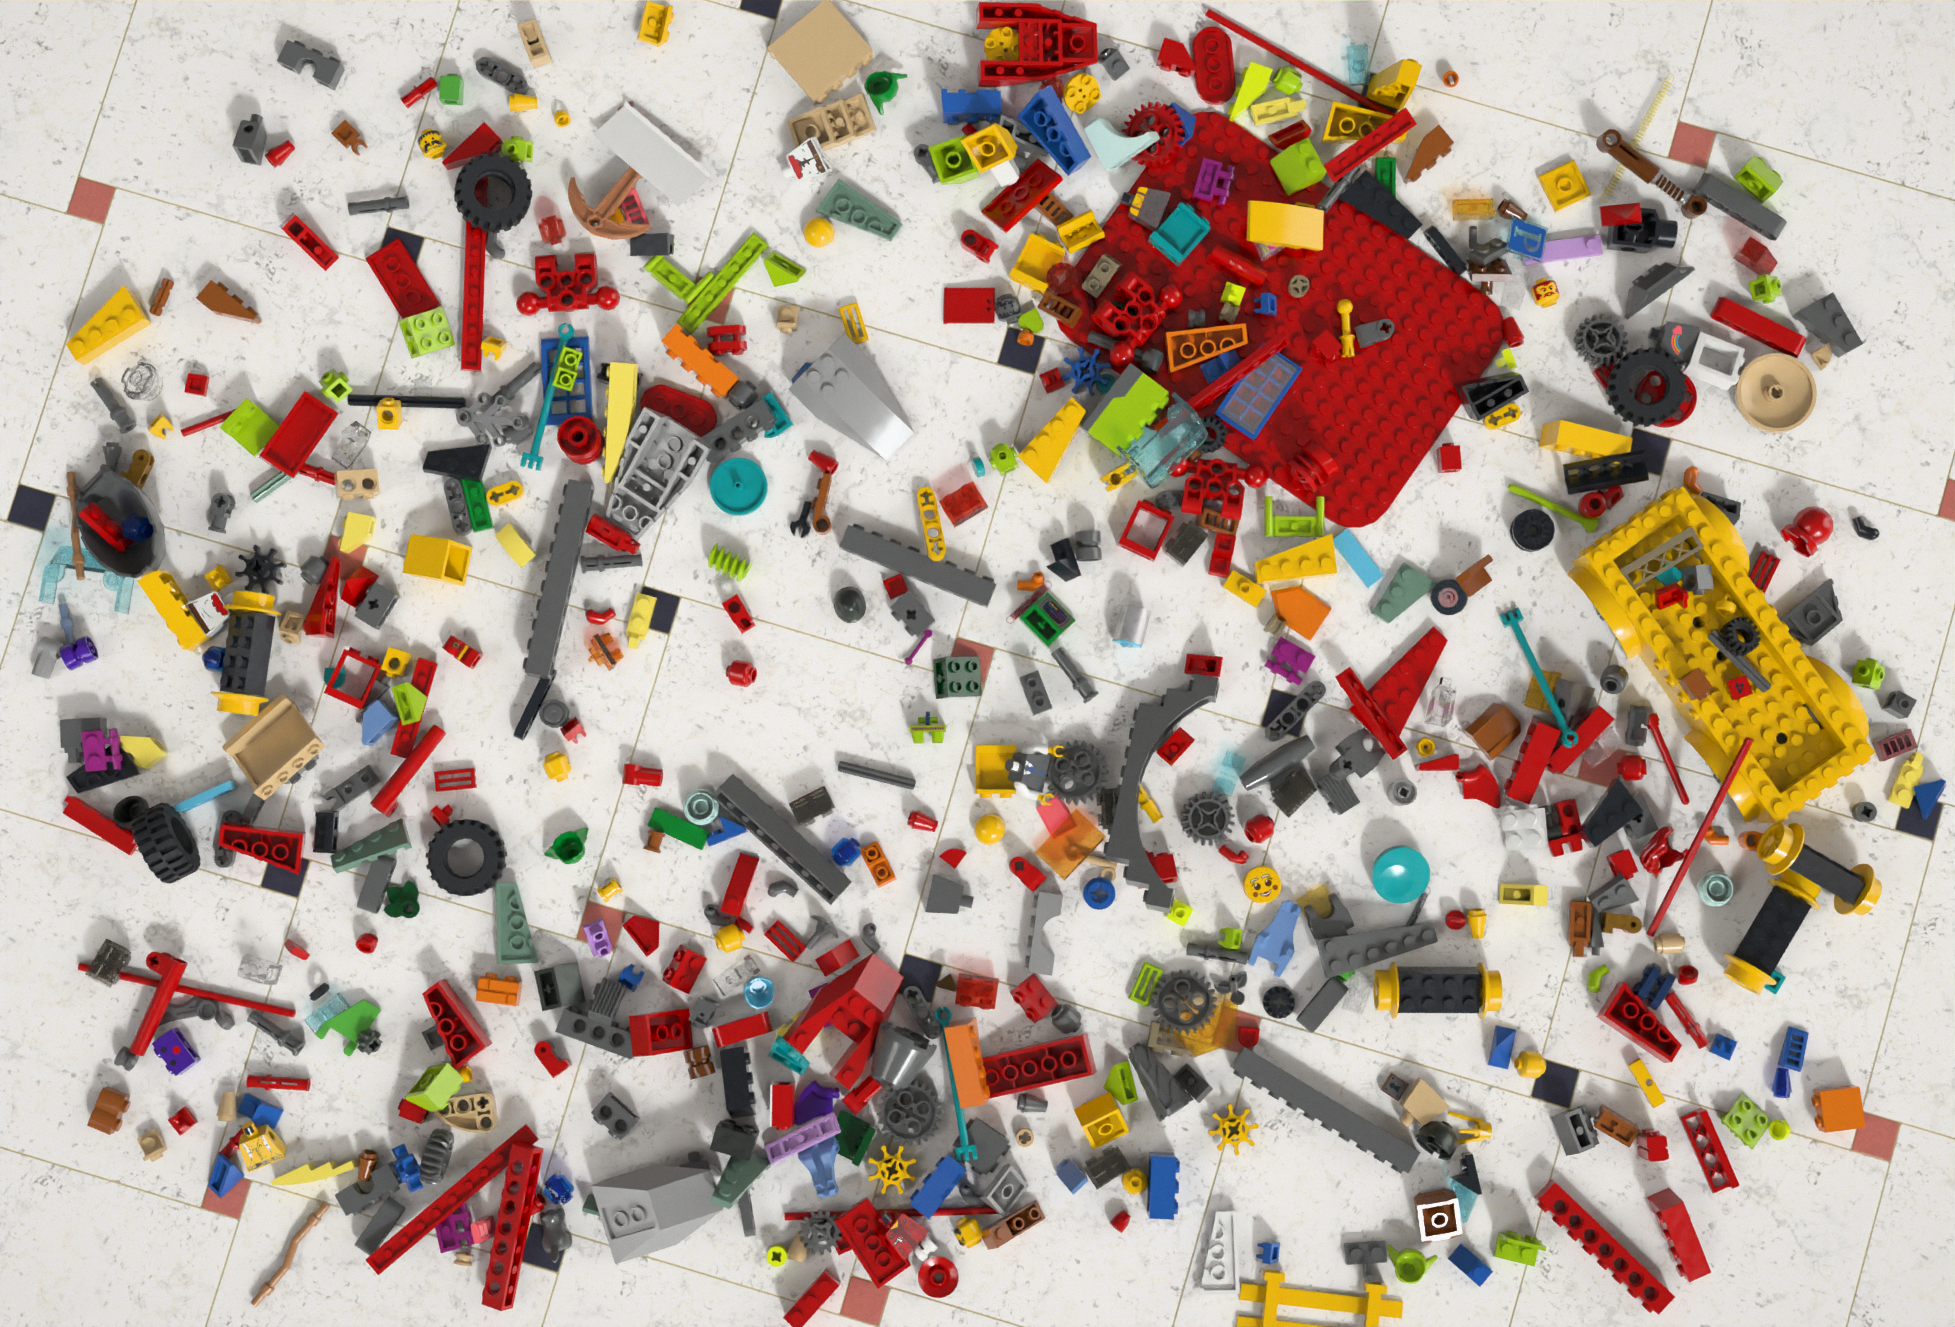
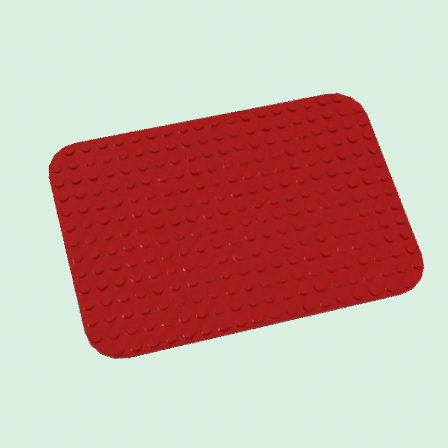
M1216 112L1194 113L1192 115L1196 117L1193 136L1182 145V148L1175 149L1178 155L1171 154L1172 161L1165 159V165L1158 162V167H1154L1152 163L1150 168L1145 167L1127 193L1136 196L1139 187L1171 193L1158 228L1174 212L1178 204L1182 202L1183 204H1189L1195 210L1194 213L1198 217L1202 216L1210 223L1209 233L1177 267L1148 242L1149 236L1153 231L1129 218L1128 214L1131 207L1120 203L1102 228L1105 237L1090 244L1058 291L1057 296L1076 305L1083 311L1082 316L1073 329L1056 319L1059 329L1070 341L1082 347L1090 355L1093 356L1095 349H1099L1101 354L1097 359L1103 364L1108 362L1111 365V369L1121 375L1127 366L1119 367L1114 365L1110 360V350L1087 341L1091 331L1119 342H1125L1127 338L1125 336L1111 337L1099 326H1094L1097 324L1091 318V311L1087 301L1088 292L1082 288L1084 283L1082 275H1085L1086 280L1087 275L1089 276L1105 253L1123 264L1119 271L1114 273L1099 297L1094 299L1096 307L1103 300H1107L1110 303L1119 301L1124 305L1128 303L1115 289L1116 284L1127 271L1135 273L1153 288L1155 304L1158 302V292L1163 285L1175 284L1179 286L1183 296L1180 305L1175 308H1168L1165 311V319L1142 346L1135 347L1144 352L1146 349L1152 348L1165 355L1157 374H1151L1141 369L1140 362L1133 360L1131 363L1169 392V402L1165 407L1174 412L1209 386L1199 367L1217 358L1218 355L1169 374L1164 334L1166 332L1192 330L1188 329L1187 326L1188 309H1193L1194 311L1205 310L1204 328L1230 325L1226 320H1218L1225 304L1220 302L1227 282L1245 287L1246 289L1239 306L1240 309L1233 325L1246 323L1248 343L1233 349L1236 350L1240 360H1244L1259 349L1263 342L1267 343L1284 331L1290 343L1280 350L1279 353L1303 369L1254 441L1221 419V423H1224L1226 425L1225 429H1227V438L1222 446L1249 465L1256 463L1263 465L1268 471V478L1315 511L1316 497H1324V517L1329 521L1345 528H1362L1375 523L1391 506L1462 404L1453 384L1479 379L1499 351L1504 339L1502 322L1504 319L1501 311L1487 295L1480 294V291L1458 277L1455 273L1392 230L1386 228L1382 223L1374 221L1370 216L1352 208L1353 206L1346 202L1343 203L1338 198L1328 212L1324 213L1323 250L1314 251L1305 248L1294 249L1280 246L1279 251L1264 259L1266 255L1261 246L1255 242L1247 241L1248 201L1295 205L1296 202L1314 205L1315 209H1318L1317 204L1330 188L1319 181L1287 196L1270 164V160L1279 155V152L1225 116ZM1203 158L1221 162V171L1226 172L1228 166L1235 167L1234 182H1231L1230 196L1226 200L1225 206L1217 204L1219 197L1213 195L1212 202L1192 197ZM1218 178L1216 187L1222 188L1224 180ZM1217 243L1268 271L1269 274L1262 286L1254 284L1209 258ZM1296 275H1303L1309 281L1308 291L1300 298H1295L1288 292V285ZM1261 293L1275 295L1277 316L1269 317L1254 312V309L1261 308V303L1254 302V299L1261 298ZM1090 294V297H1091V310H1092V313H1093V312H1094V309H1093V299H1092V295ZM1144 294L1139 295L1141 300L1147 301ZM1347 299L1353 305L1349 317L1351 335H1355L1353 339L1355 356L1347 357L1346 355V357H1342L1340 355L1333 362L1329 360L1325 363L1310 347V344L1326 329L1341 344L1339 336L1343 335L1341 314L1337 311V304L1340 300ZM1058 302L1057 306L1055 307L1054 312H1056V310L1058 309V307H1059V305H1060L1059 302ZM1067 307L1064 308L1063 312L1061 313V316L1064 315L1065 311L1067 310ZM1382 319H1389L1394 323L1395 329L1389 339L1360 348L1354 331L1355 327ZM1143 321L1144 328L1150 329L1148 322ZM1384 326L1381 328V331H1385V333L1389 330V328ZM1267 360L1258 368L1268 374L1274 363ZM1278 366L1271 377L1284 385L1290 374ZM1253 370L1246 381L1259 388L1265 378ZM1268 380L1262 391L1274 399L1281 388ZM1243 384L1236 395L1249 403L1255 392ZM1232 387L1186 421L1193 425L1200 417H1205L1206 415H1209V417H1212V415L1216 416L1214 415ZM1258 395L1252 405L1265 413L1271 402ZM1233 398L1226 409L1239 417L1246 406ZM1250 409L1243 417V420L1253 427L1261 419V416ZM1204 427L1201 430L1211 439H1215L1216 433L1211 427ZM1311 439L1319 443L1330 453L1339 468L1329 480L1320 475L1323 485L1321 487L1317 486V490L1314 493H1310L1299 485L1285 465L1289 459L1293 460L1292 456L1295 453L1304 458L1301 448Z

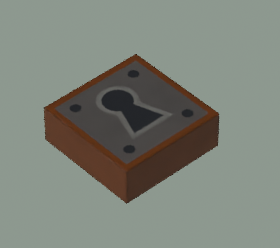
M1390 1073L1380 1090L1399 1101L1409 1084L1393 1073Z

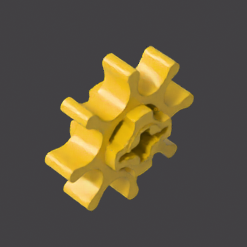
M1228 1103V1115L1226 1117H1219L1215 1112L1212 1113V1117L1218 1119L1219 1127L1215 1130H1208V1134L1210 1136L1214 1134L1221 1136V1143L1217 1145L1219 1151L1222 1150L1225 1144L1230 1143L1234 1146V1154L1239 1155L1238 1145L1240 1142L1246 1141L1251 1146L1255 1145L1252 1140L1248 1139L1247 1133L1252 1128L1258 1129L1259 1125L1257 1123L1246 1124L1245 1116L1250 1112L1248 1108H1244L1241 1115H1235L1232 1112L1233 1106ZM1231 1125L1234 1127L1235 1125H1237L1236 1129L1238 1131L1236 1133L1232 1132L1231 1134H1229V1126Z
M882 1145L881 1149L884 1152V1158L881 1160H875L873 1157L869 1158V1163L877 1165L878 1172L870 1175L868 1179L869 1181L875 1178L883 1180L882 1194L886 1192V1187L890 1184H895L898 1187L899 1194H902L904 1189L901 1187V1181L904 1178H909L912 1181L916 1180L915 1175H910L907 1172V1166L916 1163V1158L913 1157L908 1161L902 1159L901 1152L904 1146L900 1145L899 1151L896 1154H890L887 1151L886 1145ZM894 1161H897L895 1169L898 1170V1172L894 1171L893 1174H891V1177L889 1178V1169L887 1168V1166L891 1167L892 1164H894Z

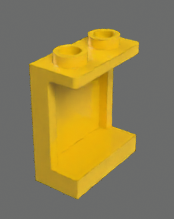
M1030 233L1014 268H1012L1009 274V279L1044 296L1066 250L1062 244L1055 241L1051 243L1045 240L1046 237L1039 233Z
M976 745V794H980V798H992V794H1000V798H1012V794H1016L1014 783L1008 780L1009 771L1005 769L1006 761L1012 759L1013 754L1016 752V745Z

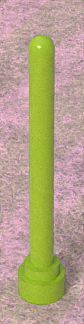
M1515 484L1508 485L1509 491L1582 524V527L1587 532L1593 533L1598 525V518H1585Z

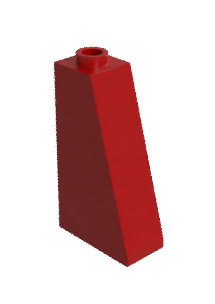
M1600 705L1590 708L1585 716L1571 729V731L1578 735L1577 744L1573 746L1572 743V747L1567 748L1560 741L1553 749L1546 769L1552 774H1562L1615 719ZM1568 735L1567 739L1573 742L1574 737Z

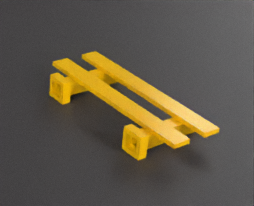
M1263 1269L1262 1278L1266 1280V1286L1241 1283L1239 1300L1264 1303L1262 1318L1237 1316L1236 1327H1332L1276 1320L1278 1304L1365 1314L1364 1327H1378L1379 1316L1402 1319L1403 1301L1381 1299V1295L1387 1293V1285L1382 1282L1369 1283L1365 1280L1363 1289L1367 1292V1297L1282 1288L1279 1286L1280 1282L1285 1283V1273L1278 1270Z

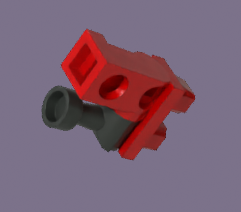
M1567 799L1538 807L1545 808L1548 847L1552 857L1564 855L1562 844L1565 843L1569 844L1570 852L1583 850L1582 837L1577 832L1581 827L1575 799ZM1554 809L1559 819V823L1555 824L1551 815Z

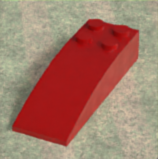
M1087 1032L982 1058L986 1072V1086L989 1087L990 1098L1087 1077L1097 1072Z

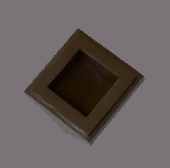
M951 973L939 980L936 985L939 988L954 992L957 989Z

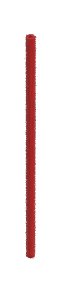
M1207 10L1205 16L1367 108L1375 112L1391 116L1395 115V113L1213 10Z
M1745 738L1646 932L1647 935L1654 937L1754 741L1753 739Z
M81 962L78 965V970L156 988L160 981L154 978ZM178 984L175 992L292 1018L296 1014L294 1009Z
M990 1206L938 1208L933 1216L998 1213ZM915 1208L876 1210L879 1215L883 1211H887L891 1216L894 1213H904L908 1217L924 1216ZM830 1211L829 1216L835 1214L838 1217L845 1211ZM785 1212V1221L804 1220V1216L810 1218L811 1215L810 1212Z

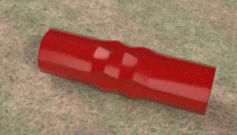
M1217 243L1209 257L1260 287L1269 274L1268 271L1252 263L1249 259L1243 258L1240 254L1229 250Z

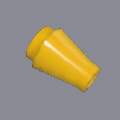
M517 93L509 95L510 111L517 113L538 109L537 97Z
M1469 909L1467 919L1472 938L1482 939L1484 938L1487 918L1485 909Z

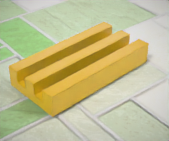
M855 302L839 307L847 336L855 344L869 341L858 303ZM855 307L863 337L859 336L851 308ZM845 310L848 311L851 324L856 336V339L852 340V336L847 324V320L844 314Z

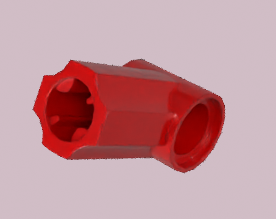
M624 764L622 784L638 786L642 784L661 787L663 769Z
M868 1076L841 1101L856 1115L883 1086L878 1080Z

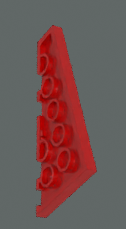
M1434 626L1368 690V693L1398 736H1400L1448 641ZM1353 704L1348 711L1375 737L1373 731Z

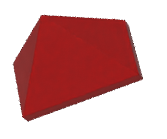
M1301 120L1269 135L1268 139L1276 148L1285 150L1291 145L1308 138L1312 130L1304 120Z
M1640 202L1599 207L1602 227L1642 222Z
M361 565L346 580L341 600L356 608L361 601H364L367 596V589L370 585L375 584L379 575Z
M634 915L622 925L646 957L659 947L660 922Z

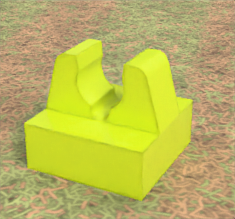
M1227 282L1220 302L1225 303L1228 301L1232 306H1240L1246 288Z
M1510 348L1502 351L1504 357L1495 360L1498 369L1508 366V369L1512 371L1518 368Z

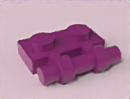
M1203 158L1192 197L1212 202L1213 195L1219 197L1217 204L1225 206L1226 200L1230 196L1231 182H1234L1235 167L1228 166L1226 172L1221 171V162ZM1218 178L1224 180L1222 188L1216 187Z
M1280 637L1271 652V655L1276 657L1277 660L1274 663L1268 659L1264 666L1269 668L1273 674L1277 673L1286 678L1287 682H1293L1299 686L1303 679L1296 675L1297 672L1300 671L1306 674L1316 656ZM1282 662L1292 666V670L1288 671L1281 667Z
M117 728L109 729V736L104 737L103 729L81 732L86 772L107 770V762L113 763V769H121L123 758L119 750L121 740L120 736H118ZM105 744L111 745V754H106Z
M467 1204L459 1207L460 1214L455 1215L453 1212L435 1227L441 1253L462 1248L461 1239L466 1238L468 1246L475 1244L470 1227L471 1212L468 1211ZM462 1220L464 1232L459 1233L456 1223Z

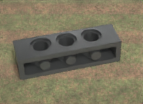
M764 399L757 401L704 435L702 439L711 448L706 460L711 463L715 462V464L725 459L724 455L730 451L734 453L741 449V444L744 442H752L759 437L758 434L763 430L767 432L774 428V423L778 419L767 401ZM754 417H757L759 420L756 427L751 426V420ZM740 427L742 429V435L739 438H736L734 436L735 429ZM724 438L725 446L720 449L718 441Z
M570 1006V1008L563 1009L555 1032L628 1059L634 1058L632 1055L629 1026L624 1029L619 1027L620 1023L613 1021L610 1027L588 1019V1015L581 1013L582 1009ZM578 1019H582L585 1022L584 1030H579L576 1027ZM597 1026L603 1027V1037H598L595 1034ZM616 1033H620L623 1036L621 1044H617L614 1041Z

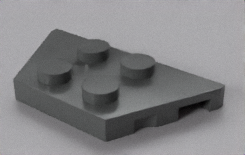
M1831 578L1826 580L1779 619L1786 623L1792 638L1794 637L1799 642L1808 646H1813L1843 621L1841 611L1838 608V598L1835 596L1832 586L1834 582Z

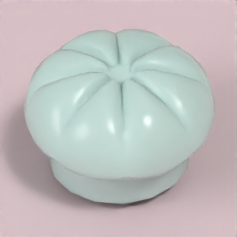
M697 789L688 794L684 801L683 809L689 821L697 825H706L717 817L719 803L712 798L714 793L706 789Z
M1712 870L1701 876L1698 881L1697 892L1705 904L1718 907L1726 904L1731 899L1733 883L1724 872Z

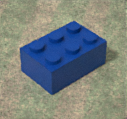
M1149 1152L1147 1215L1149 1219L1174 1220V1214H1178V1202L1175 1199V1194L1179 1193V1181L1176 1179V1173L1180 1171V1161L1174 1153Z

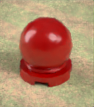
M1816 506L1807 507L1799 511L1793 520V525L1787 524L1780 531V534L1786 543L1790 541L1796 546L1794 550L1797 553L1809 558L1817 552L1816 545H1820L1829 539L1833 532V519L1823 508Z

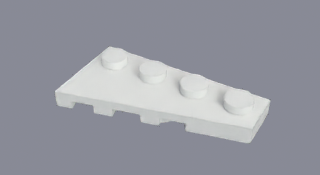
M1236 1210L1215 1212L1199 1295L1240 1294Z

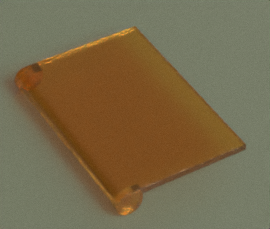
M1075 809L1035 853L1065 881L1106 836Z

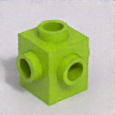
M511 136V139H504L501 147L503 158L507 155L510 157V161L514 163L516 160L520 165L522 162H532L534 142L525 141L520 136Z
M1763 274L1757 276L1756 280L1748 282L1753 301H1763V304L1774 302L1776 297L1782 296V285L1777 276Z
M334 368L324 373L318 381L323 387L321 389L322 393L328 399L332 397L337 403L352 391V388L347 383L349 381L348 377L342 371L338 373Z
M1002 443L997 444L992 448L993 451L989 452L991 458L988 460L993 470L997 468L1001 476L1019 468L1016 461L1018 455L1014 447L1009 448L1007 443L1004 445Z
M1866 658L1865 661L1857 660L1853 668L1851 683L1861 688L1879 690L1881 681L1885 676V667L1878 664L1876 659Z

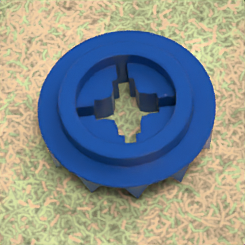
M1093 878L1084 887V900L1093 909H1106L1115 899V888L1105 878ZM1099 885H1101L1102 892L1107 893L1108 896H1101L1098 903L1097 896L1090 893L1097 891Z

